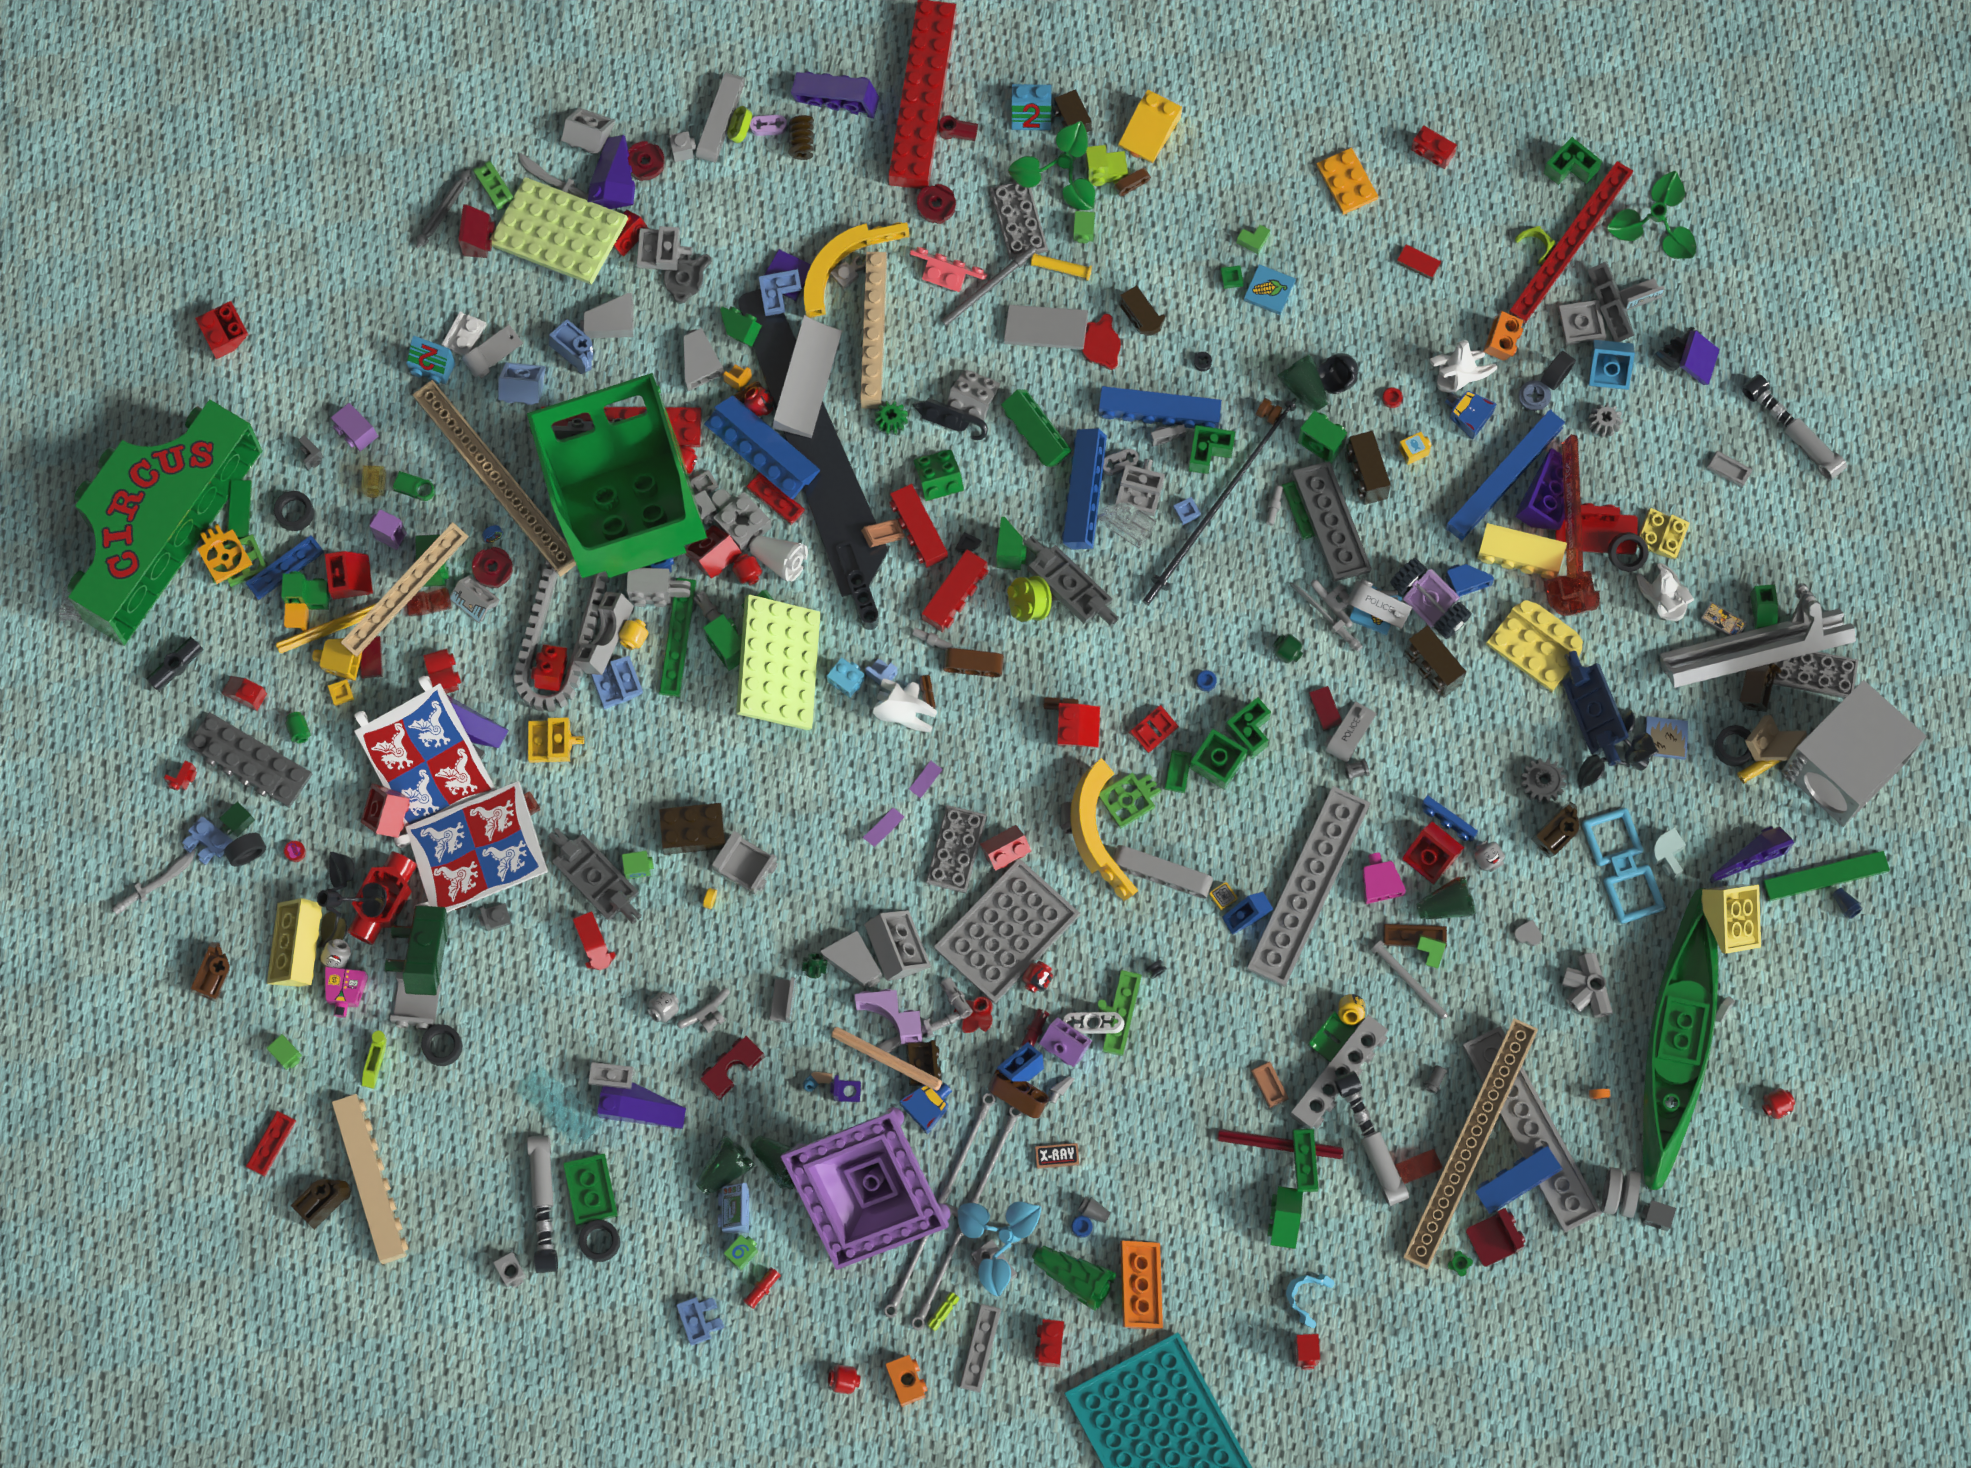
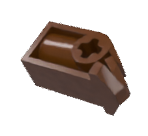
M211 942L191 987L192 993L217 1002L230 971L227 956L225 953H222L220 943ZM219 964H222L224 971L216 972L214 966L218 967Z

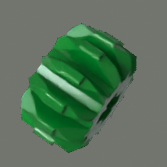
M886 401L885 407L879 405V411L874 413L876 417L875 425H879L880 432L886 429L887 435L890 434V430H893V433L896 435L897 429L903 431L904 425L908 424V419L906 418L908 412L904 410L902 404L897 406L896 401H893L892 405H889V402Z

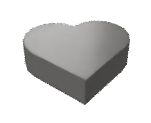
M1533 919L1518 927L1514 933L1517 942L1527 943L1530 946H1537L1542 940L1541 932Z
M1728 996L1720 1004L1716 1012V1021L1720 1023L1723 1021L1735 1003L1733 998Z

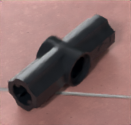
M190 636L177 650L167 654L164 662L146 680L160 692L173 678L183 674L186 666L204 649ZM174 661H179L176 667H170Z

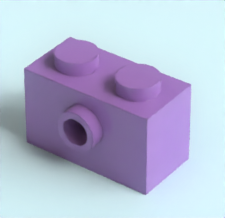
M350 403L331 417L335 424L332 426L338 435L341 436L343 434L346 437L344 440L351 448L355 446L359 451H362L379 437L373 426Z
M382 510L374 514L370 520V528L375 539L397 550L407 534L402 521Z
M1057 1017L1049 1025L1039 1044L1049 1053H1053L1061 1058L1065 1064L1075 1067L1083 1058L1092 1040Z

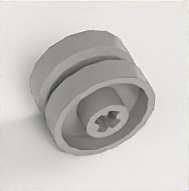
M1609 1167L1602 1193V1213L1614 1215L1619 1206L1621 1216L1634 1217L1640 1190V1172L1628 1170L1623 1180L1621 1169Z

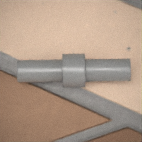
M1278 485L1275 486L1272 499L1269 500L1268 504L1269 512L1266 524L1270 526L1274 525L1276 513L1280 510L1281 506L1280 498L1283 487Z
M915 628L912 634L925 640L926 644L933 647L936 645L944 650L952 648L953 645L940 639L938 635L932 632L929 634L918 628Z

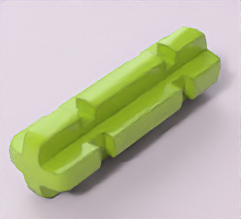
M949 1292L946 1301L941 1303L933 1314L934 1317H931L927 1322L929 1328L936 1331L941 1325L940 1322H943L951 1312L952 1306L956 1305L959 1301V1297L955 1293Z

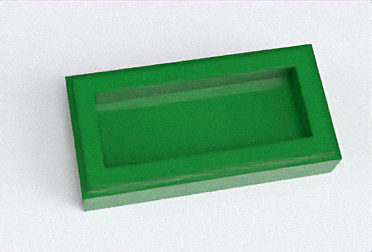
M1172 749L1164 790L1185 793L1192 753Z

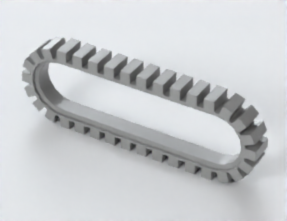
M546 560L547 569L544 568L542 573L544 580H540L539 583L540 592H537L535 597L537 604H533V615H530L528 621L530 627H527L525 632L527 639H523V651L520 650L518 656L520 663H516L515 671L517 675H514V683L521 699L529 707L534 705L536 710L542 712L545 705L549 712L556 711L555 703H558L563 708L568 705L565 697L573 700L576 692L574 688L579 689L581 683L579 676L582 677L584 671L574 662V659L581 644H590L589 641L593 640L594 632L592 629L596 630V618L600 616L598 607L603 599V594L607 591L606 582L609 583L610 580L606 571L595 574L565 682L562 688L555 694L549 696L534 693L529 687V675L558 577L556 571Z

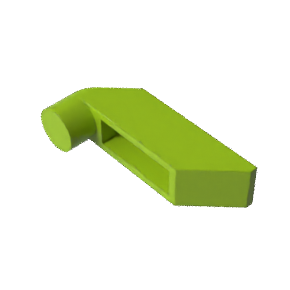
M377 1030L372 1034V1043L363 1070L362 1086L372 1089L375 1087L386 1050L387 1039L382 1031Z

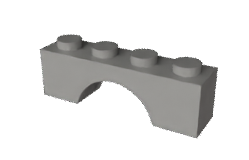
M605 592L598 607L601 617L600 632L592 643H582L576 654L574 662L586 674H603L619 640V632L633 610L634 606L622 593Z

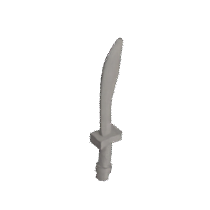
M519 153L522 165L531 174L562 189L566 193H571L588 201L589 193L574 187V180L568 178V182L565 183L549 175L536 162Z
M1292 582L1289 583L1333 625L1332 629H1330L1333 634L1337 632L1357 652L1362 649L1363 646L1360 644V641L1344 629L1345 623L1342 620L1335 622L1304 590Z
M195 848L191 853L187 852L155 881L141 888L140 882L134 885L137 891L121 902L116 903L112 908L113 912L116 915L120 912L122 913L126 910L125 908L140 898L142 903L147 901L146 895L167 883L190 865L195 855Z
M958 1012L950 1013L947 1017L931 1024L930 1018L924 1020L925 1026L921 1027L922 1035L928 1033L927 1038L934 1037V1031L956 1023L957 1020L961 1019ZM900 1036L891 1038L877 1047L887 1053H891L901 1045ZM869 1056L867 1061L871 1063L876 1059Z

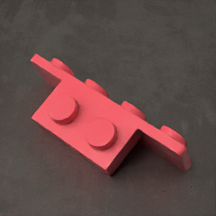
M917 247V249L914 248L910 251L911 255L928 260L922 277L923 280L957 292L961 291L966 274L982 280L988 276L987 273H984V269L973 266L970 268L959 260L952 262L947 260V256L939 253L935 255L929 254V250L922 247Z

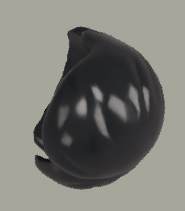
M1337 353L1327 358L1317 369L1321 388L1329 394H1339L1352 388L1358 380L1359 367L1356 360L1346 353Z

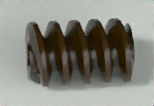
M799 115L791 118L789 121L790 141L788 153L792 158L809 160L813 157L811 152L813 151L812 144L814 142L812 139L814 136L812 132L814 129L812 124L814 119L811 116Z

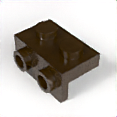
M936 1041L907 1043V1063L940 1079L941 1068L937 1064L939 1047L936 1046ZM908 1076L909 1086H924V1084Z

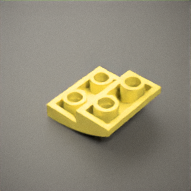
M1650 508L1647 511L1638 536L1644 539L1648 546V551L1667 558L1676 559L1690 523L1674 515L1667 516Z

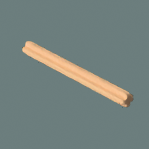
M835 1027L831 1034L833 1038L936 1091L942 1085L940 1079L839 1027Z

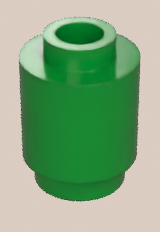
M293 712L286 716L285 724L291 741L298 744L308 741L311 732L305 716L301 712Z

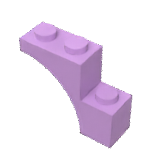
M883 989L880 992L862 991L859 994H855L856 1010L872 1011L887 1018L897 1029L901 1044L922 1043L920 1011L906 1010L903 1013H899L897 990Z

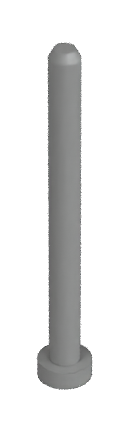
M1380 940L1371 951L1374 954L1377 952L1441 1019H1446L1448 1017L1447 1012L1383 947L1384 943Z

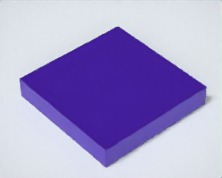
M779 249L764 275L798 269L801 289H803L811 264ZM801 291L782 295L796 301Z
M1690 331L1680 367L1701 384L1709 385L1720 349L1698 331Z

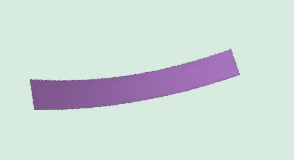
M930 760L909 790L921 798L943 769ZM892 808L862 838L875 847L905 816L895 808Z

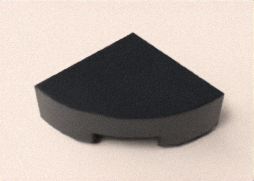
M964 532L955 547V551L965 553L968 549L972 552L982 544V540Z

